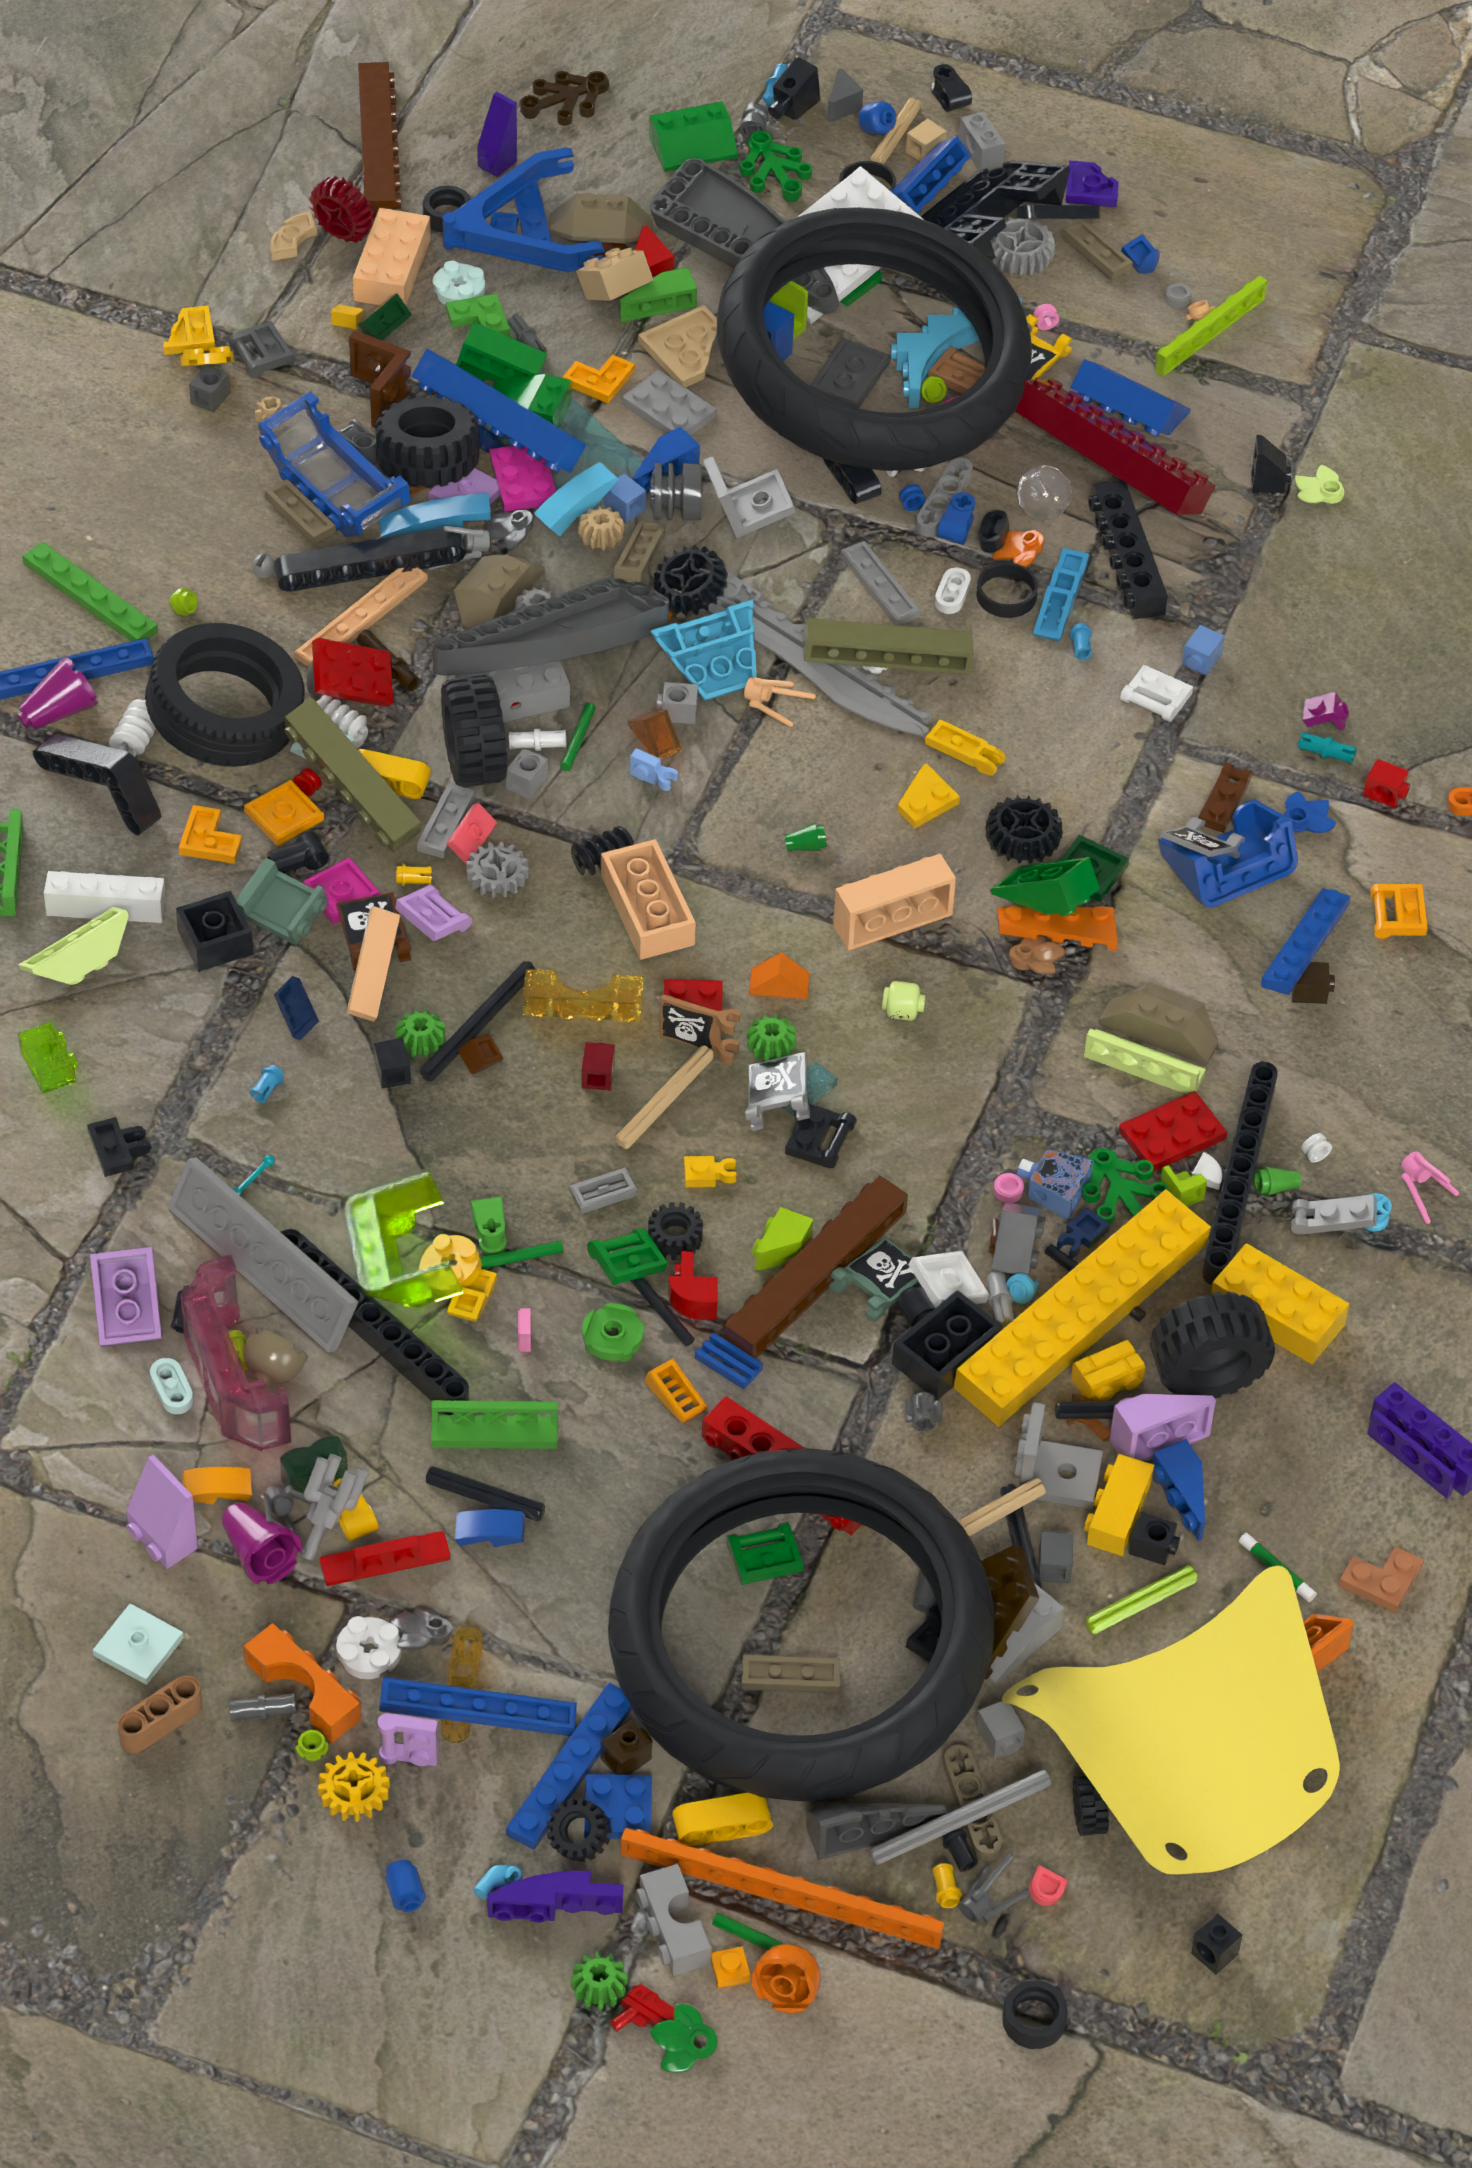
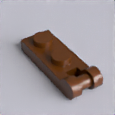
M1224 763L1221 774L1198 817L1206 821L1204 827L1222 833L1225 832L1250 783L1253 771L1245 768L1242 771L1234 768L1233 764ZM1230 779H1233V780L1238 781V783L1235 784V783L1229 782V780H1230Z

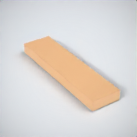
M374 906L370 909L346 1013L373 1022L377 1019L400 919L399 914Z

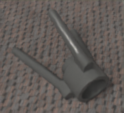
M279 1484L272 1485L260 1496V1500L264 1505L266 1521L272 1522V1513L279 1515L285 1526L294 1531L299 1537L288 1517V1513L293 1507L292 1497L308 1504L313 1502L307 1501L304 1498V1494L295 1490L291 1484L286 1487ZM301 1540L302 1547H303L301 1554H305V1553H306V1549H305V1547H304V1545H303V1542H302V1540Z
M1009 1853L983 1883L991 1869L990 1865H985L968 1892L960 1899L958 1907L962 1914L970 1921L977 1923L982 1918L984 1922L988 1923L996 1914L1030 1896L1028 1888L991 1909L993 1898L987 1890L1014 1858L1012 1853Z

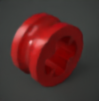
M309 768L302 769L300 774L296 775L293 779V782L307 797H311L322 786L319 776Z

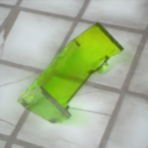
M429 1171L355 1194L345 1203L344 1211L358 1281L367 1296L410 1308H419L463 1294V1289L449 1261L403 1275L396 1238L406 1236L415 1229L417 1224L415 1212L444 1203Z

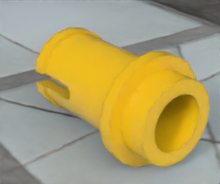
M402 863V866H396V883L402 884V886H405V884L431 885L432 876L420 875H431L432 868L431 866L410 867Z
M943 1863L935 1866L932 1870L937 1887L935 1898L941 1904V1907L949 1909L956 1907L960 1903L962 1892L957 1888L953 1866Z

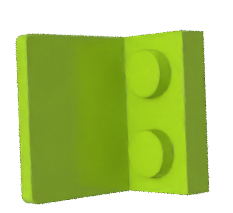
M790 281L777 291L769 301L794 314V340L806 330L808 291Z

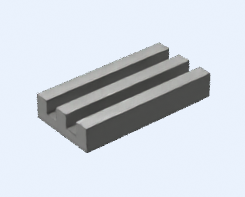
M625 1167L570 1185V1194L574 1196V1202L579 1206L580 1213L584 1214L637 1196V1188ZM620 1180H624V1181H622V1182H619V1183H616V1184H613V1185H610V1186H609V1184H611V1183H614V1182H617V1181H620ZM598 1188V1190L581 1195V1193Z

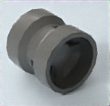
M749 104L744 108L740 132L745 138L749 139L755 131H766L768 111L764 106Z

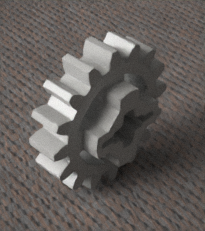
M489 842L487 849L478 846V854L470 853V861H466L467 881H471L472 889L480 887L481 895L486 894L487 891L491 892L492 898H495L497 893L507 897V891L516 894L518 893L517 886L524 887L525 879L529 878L528 859L523 858L522 850L515 852V845L513 844L505 848L503 842H500L498 847H494Z

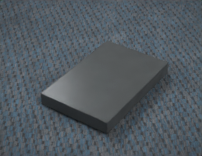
M843 338L810 386L829 398L860 408L891 362V355Z

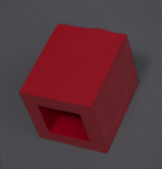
M585 1042L582 1063V1088L611 1091L615 1065V1044Z

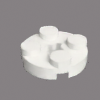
M353 1617L337 1638L338 1660H340L344 1665V1669L350 1675L360 1679H375L380 1677V1673L388 1669L389 1672L392 1671L399 1663L402 1649L397 1648V1643L400 1639L398 1629L394 1624L379 1618ZM371 1643L378 1648L371 1649L370 1653L364 1652L363 1645Z

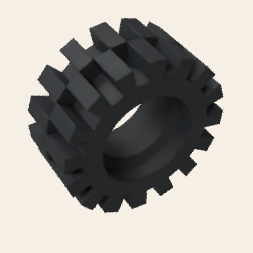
M669 1202V1208H666L664 1204L660 1205L659 1211L655 1209L652 1212V1217H649L648 1234L665 1259L667 1255H671V1260H676L677 1255L681 1256V1251L694 1252L695 1254L696 1249H700L703 1239V1220L700 1219L701 1215L698 1211L694 1213V1207L689 1206L685 1209V1203L680 1202L679 1207H675V1202ZM678 1226L687 1230V1233L681 1236H671L666 1234L664 1230L668 1227Z
M1086 1775L1074 1776L1073 1804L1079 1835L1107 1834L1109 1830L1107 1804Z
M571 1798L567 1800L568 1804L566 1805L561 1802L557 1805L560 1810L558 1812L553 1810L550 1816L554 1817L553 1821H547V1827L550 1828V1832H546L547 1838L552 1840L550 1845L559 1854L573 1861L586 1862V1858L590 1860L595 1859L596 1852L599 1854L603 1853L602 1845L604 1843L609 1844L610 1839L606 1837L607 1833L611 1834V1827L607 1826V1823L610 1822L609 1818L604 1815L605 1812L600 1807L585 1799L578 1798V1801ZM577 1818H586L590 1824L588 1837L581 1842H572L568 1836L570 1823Z

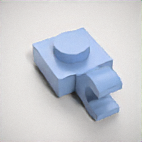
M637 748L630 755V775L653 785L657 783L658 787L664 791H670L671 781L666 779L677 782L678 771L662 766L661 759Z

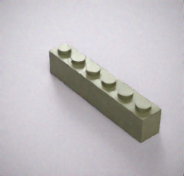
M806 618L803 634V655L806 662L969 675L974 656L972 631Z
M312 697L285 716L284 732L293 743L296 741L303 748L302 752L310 763L313 764L315 762L321 769L320 773L328 784L333 783L339 789L338 793L341 799L347 805H353L358 811L356 814L365 826L370 825L376 832V839L383 847L388 846L395 852L420 833L421 821Z

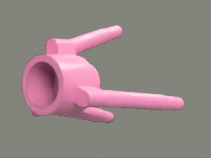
M1420 1152L1410 1153L1402 1161L1401 1168L1404 1170V1173L1401 1175V1178L1407 1184L1424 1222L1430 1224L1431 1220L1413 1181L1423 1183L1432 1177L1454 1196H1458L1459 1192L1450 1184L1451 1180L1430 1164Z

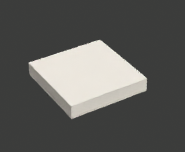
M963 1251L912 1257L908 1264L935 1308L957 1290L975 1304L986 1303L990 1297V1294Z

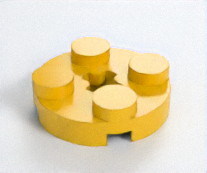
M230 346L209 348V353H204V348L183 350V355H180L181 366L234 362L233 351L230 352Z
M441 1234L433 1240V1244L424 1252L419 1265V1271L432 1290L438 1293L451 1294L455 1292L457 1285H464L466 1288L477 1279L482 1268V1260L478 1249L470 1239L459 1235L448 1236L447 1234ZM449 1261H456L457 1264L455 1266L450 1265L449 1268L446 1269L445 1265Z

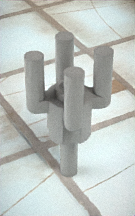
M330 1454L328 1460L322 1457L317 1458L304 1492V1498L307 1501L313 1502L306 1518L314 1525L305 1546L306 1553L302 1554V1557L313 1561L326 1528L336 1529L342 1512L344 1510L352 1511L356 1508L369 1470L362 1467H357L356 1472L345 1470L340 1486L337 1487L332 1485L342 1458L335 1454Z

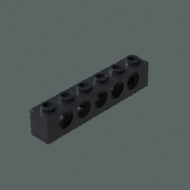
M1118 480L1093 484L1092 496L1088 497L1089 509L1095 513L1096 528L1103 534V547L1105 551H1109L1111 569L1116 570L1117 586L1119 590L1123 589L1125 608L1130 609L1133 620L1165 615L1168 595L1126 482Z

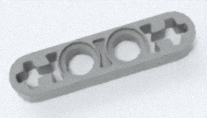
M956 458L948 464L917 514L916 531L920 535L926 537L937 535L940 520L943 514H945L953 495L965 491L972 479L973 465L968 459ZM950 485L954 486L956 490L946 491L943 487ZM935 503H942L946 507L938 509L933 507L932 505Z

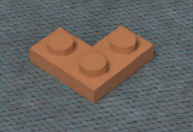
M1396 1546L1383 1569L1353 1556L1342 1574L1338 1586L1397 1613L1422 1569L1424 1559Z

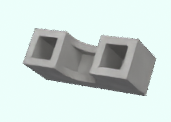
M675 1864L640 1875V1889L636 1890L637 1901L640 1908H646L648 1912V1929L651 1936H657L659 1940L658 1953L663 1966L668 1964L672 1976L711 1965V1946L701 1920L691 1923H679L671 1917L678 1911L688 1909L689 1890L679 1865Z

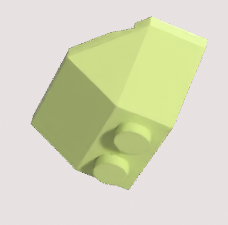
M111 907L59 941L18 964L20 970L70 985L81 982L87 973L105 967L109 963L108 960L117 955L129 917L127 910Z

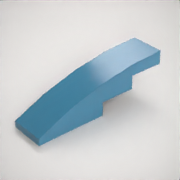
M489 493L458 495L430 500L380 516L381 538L438 529L444 526L463 528V521L491 520Z
M1062 548L1058 565L1055 566L1050 585L1047 586L1033 636L1060 642L1089 561L1088 553Z

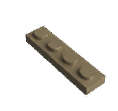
M639 520L614 567V578H619L629 583L641 582L665 536L666 525Z

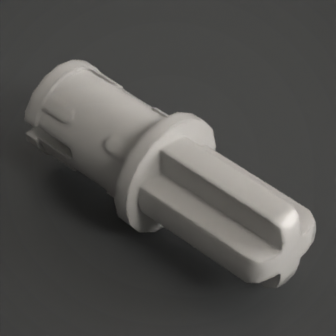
M996 1271L990 1273L986 1278L990 1291L988 1302L994 1310L996 1321L1005 1328L1014 1320L1011 1306L1013 1296L1008 1292L1006 1275L1003 1272Z

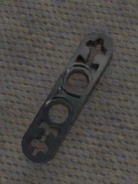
M1017 205V219H1100V206Z

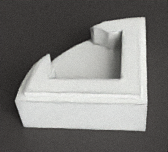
M1203 1152L1192 1176L1201 1173L1206 1179L1208 1187L1219 1190L1222 1181L1221 1167L1212 1156Z

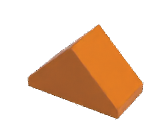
M780 952L751 968L749 995L807 999L810 973Z

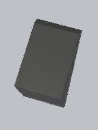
M838 69L829 99L828 121L830 122L860 111L863 106V89L843 69Z

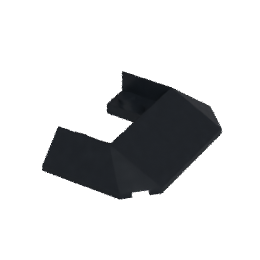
M1011 160L1002 163L1003 168H997L990 172L988 168L977 171L924 213L921 218L959 235L986 257L996 258L991 240L995 239L1007 227L1004 217L1016 209L1017 205H1021L1023 202L1062 205L1070 173L1069 165Z

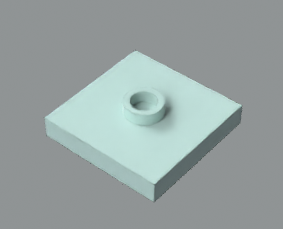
M130 1603L95 1646L93 1656L147 1685L184 1639V1634L179 1629Z

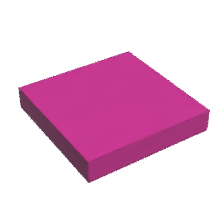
M350 857L301 882L313 889L318 885L324 888L328 903L323 914L332 925L340 922L336 903L381 895V892Z

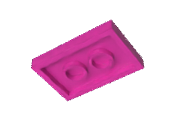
M515 446L489 449L490 461L504 512L540 507L556 492L550 468L544 465L546 459L542 457L538 461L526 453L528 448L523 446L522 450Z

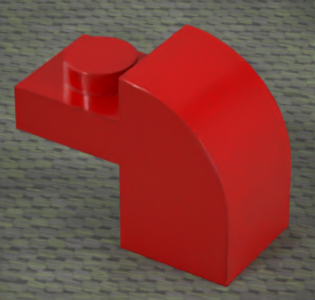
M681 1251V1264L675 1263V1276H669L668 1298L671 1306L680 1315L690 1319L717 1320L718 1277L693 1276L694 1252Z

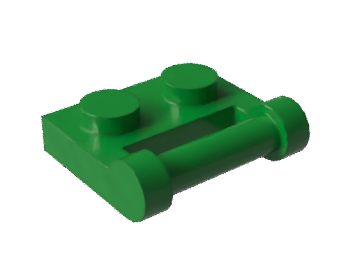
M643 1227L634 1229L631 1234L605 1241L597 1239L589 1241L587 1244L589 1256L597 1260L612 1285L664 1272L668 1264Z
M789 1522L778 1524V1527L741 1536H737V1534L726 1536L727 1547L732 1555L741 1585L803 1572V1562ZM777 1540H781V1541H782V1542H778V1543H773V1544H769V1545H764V1546H760V1547H755V1548H751V1549L742 1550V1548H745V1547H750V1546L759 1545V1544L768 1543V1542L777 1541Z

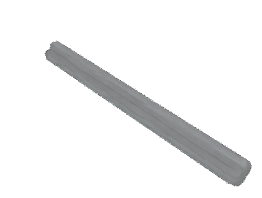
M1041 1770L870 1849L872 1860L876 1865L882 1864L1051 1786L1049 1774L1046 1770Z

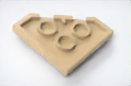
M702 305L638 334V343L673 380L686 388L705 379L717 335V318L705 305Z

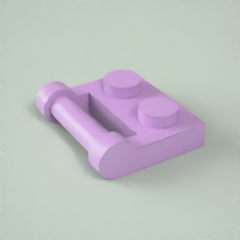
M428 885L396 901L395 909L432 941H436L458 930L464 932L472 924V918L454 908L439 895V890L433 885Z
M385 1713L378 1718V1730L382 1737V1746L379 1749L381 1762L389 1765L399 1760L411 1762L417 1766H437L439 1759L438 1721ZM396 1731L403 1732L404 1745L395 1743L394 1733Z

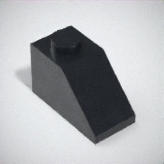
M1256 435L1251 469L1252 493L1284 494L1286 483L1291 482L1292 473L1291 466H1287L1286 455L1264 436Z

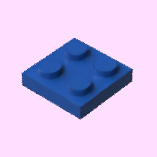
M586 1774L585 1800L600 1807L605 1812L604 1815L609 1818L610 1822L607 1823V1826L611 1827V1834L607 1833V1838L621 1839L625 1828L632 1830L641 1829L651 1834L652 1775ZM585 1818L584 1838H587L590 1833V1824Z

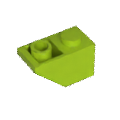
M780 1207L775 1217H769L764 1229L765 1235L763 1238H758L753 1246L752 1255L755 1256L754 1269L762 1271L785 1264L790 1257H795L802 1251L806 1241L813 1237L814 1219Z

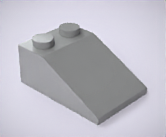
M1036 1584L1039 1596L1038 1602L1019 1632L1013 1631L1006 1641L1008 1649L1003 1657L997 1656L990 1667L993 1673L988 1680L995 1686L1062 1629L1064 1607Z

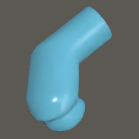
M514 1865L493 1866L473 1888V1892L480 1899L485 1900L488 1894L495 1888H501L521 1880L522 1871Z

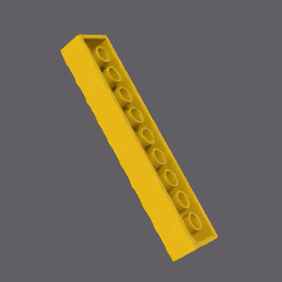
M1165 1189L957 1368L953 1388L996 1426H1001L1126 1317L1135 1306L1141 1304L1207 1245L1211 1226Z

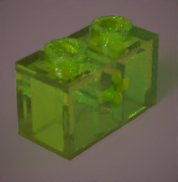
M51 1021L18 1033L20 1053L42 1094L76 1082L75 1069H78L76 1057L73 1052H67V1044L61 1031L57 1032Z

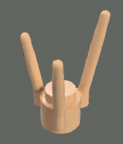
M757 677L749 678L744 690V698L750 700V707L765 712L789 727L794 725L793 722L763 705V701L768 702L772 693L815 699L816 695L780 688L793 687L794 683L791 681L766 680Z

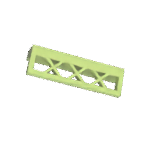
M1090 1028L1087 1033L1084 1057L1184 1094L1193 1091L1197 1092L1205 1077L1206 1069L1098 1029L1093 1030Z

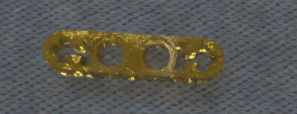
M464 1627L456 1632L447 1686L477 1689L483 1653V1636L478 1629ZM469 1639L473 1640L470 1647V1655L465 1654L464 1644ZM461 1665H467L473 1669V1672L468 1676H459L455 1670ZM441 1719V1734L445 1740L451 1743H460L468 1738L472 1723L460 1722L457 1730H451L454 1721Z

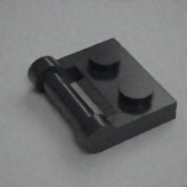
M808 1103L810 1118L797 1122L785 1146V1154L826 1168H834L839 1160L838 1153L848 1132L854 1129L857 1119L854 1115L847 1112L839 1114ZM830 1127H836L837 1130L827 1150L820 1151Z

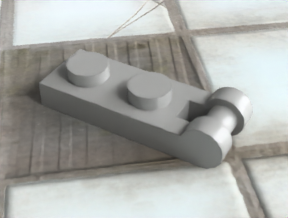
M1372 1194L1310 1202L1303 1199L1295 1200L1292 1203V1213L1295 1215V1218L1291 1221V1231L1295 1234H1311L1375 1227L1377 1221V1199ZM1314 1215V1219H1307V1216Z

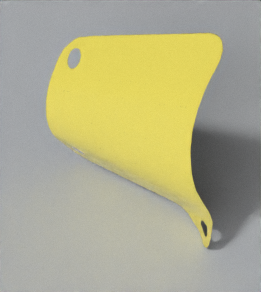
M1279 1565L1268 1567L1257 1575L1241 1594L1210 1622L1186 1638L1160 1651L1127 1663L1107 1667H1054L1042 1669L1010 1687L1002 1696V1701L1005 1704L1018 1706L1039 1717L1057 1733L1145 1860L1154 1868L1166 1874L1178 1875L1219 1871L1243 1863L1265 1852L1295 1832L1322 1808L1332 1795L1339 1776L1340 1762L1293 1580L1288 1570ZM1026 1685H1034L1039 1689L1036 1694L1030 1696L1016 1694L1020 1688ZM1317 1768L1326 1770L1328 1777L1325 1785L1317 1792H1306L1303 1788V1781L1307 1774ZM1167 1843L1178 1844L1186 1851L1187 1859L1178 1860L1173 1858L1167 1852L1165 1845Z

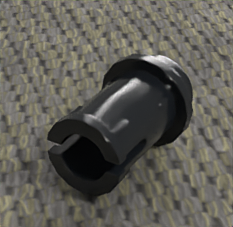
M958 1828L942 1836L944 1840L942 1845L945 1849L949 1850L960 1872L969 1871L978 1864V1859L966 1841L967 1834L965 1831H961Z

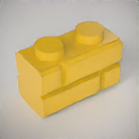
M1125 1340L1073 1362L1071 1378L1086 1401H1108L1117 1392L1124 1389L1131 1391L1139 1387L1144 1380L1145 1364L1138 1353H1135V1349L1129 1340Z

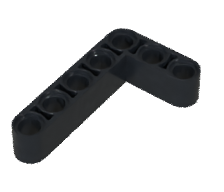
M54 734L33 750L35 761L46 771L107 786L124 824L133 834H142L161 819L160 809L139 763L129 752L60 734Z

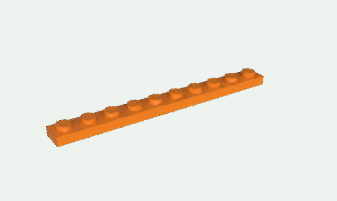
M625 1828L621 1837V1856L662 1868L678 1864L681 1873L934 1949L939 1950L943 1939L945 1922L939 1921L932 1915H919L906 1911L898 1905H885L875 1902L870 1897L864 1895L855 1896L842 1892L834 1886L814 1884L800 1876L791 1877L778 1873L770 1867L760 1868L747 1864L739 1858H727L714 1854L711 1850L705 1848L696 1849L683 1845L675 1839H663L652 1836L645 1830Z

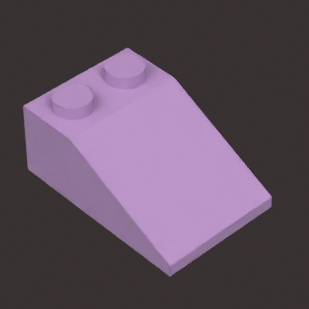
M152 1247L90 1254L100 1347L162 1339L155 1253Z
M1141 1394L1133 1398H1125L1114 1406L1110 1442L1118 1454L1143 1462L1153 1459L1154 1452L1187 1439L1189 1444L1210 1436L1216 1400L1213 1396L1164 1394Z
M151 1455L146 1461L126 1510L128 1520L126 1528L135 1541L140 1540L146 1546V1551L155 1562L160 1561L166 1569H169L198 1549L193 1496L154 1455Z

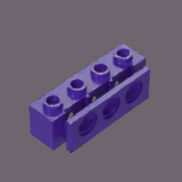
M1396 1382L1374 1399L1367 1435L1446 1499L1451 1496L1453 1489L1463 1497L1472 1490V1443ZM1397 1419L1403 1424L1404 1427H1402L1398 1423ZM1420 1438L1426 1442L1427 1446L1422 1443ZM1444 1457L1451 1463V1465H1449L1445 1461Z

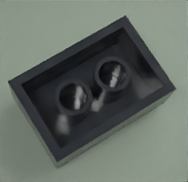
M957 1290L894 1342L892 1365L925 1392L934 1395L935 1400H938L954 1387L957 1368L1002 1331L1003 1326Z

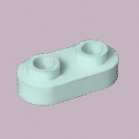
M162 1358L154 1362L150 1368V1377L162 1406L171 1414L187 1412L193 1405V1392L180 1364L171 1358Z

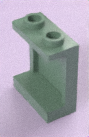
M265 858L236 898V902L247 921L297 945L301 938L308 935L316 917L325 911L328 899L323 887L318 885L313 889L278 871L274 861Z

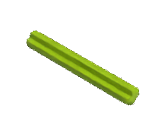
M1185 1566L1087 1616L1085 1624L1092 1634H1097L1196 1583L1197 1573L1192 1566Z

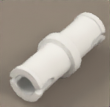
M538 728L534 729L533 732H509L510 750L535 748V751H541V748H567L566 729L541 731Z

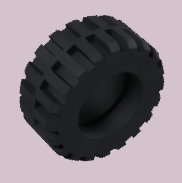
M417 396L411 400L407 398L401 400L399 404L394 403L390 405L376 421V459L380 469L389 478L401 476L412 487L425 486V488H433L435 485L442 487L448 485L449 482L456 483L460 481L462 476H468L478 463V421L468 407L465 408L458 401L453 402L445 397L440 399L437 396H429V398Z
M487 675L447 680L441 688V712L447 756L455 784L461 787L500 783L507 776V745L503 714L494 680Z
M1215 1292L1210 1296L1204 1297V1295H1200L1192 1301L1188 1302L1186 1300L1180 1303L1178 1308H1172L1166 1312L1165 1318L1159 1319L1150 1337V1347L1161 1382L1175 1395L1213 1396L1216 1399L1221 1398V1395L1227 1393L1230 1395L1238 1392V1389L1242 1387L1247 1388L1252 1385L1253 1380L1260 1379L1264 1375L1265 1369H1269L1275 1355V1343L1261 1306L1248 1296L1243 1294L1239 1296L1235 1292H1228L1227 1294Z

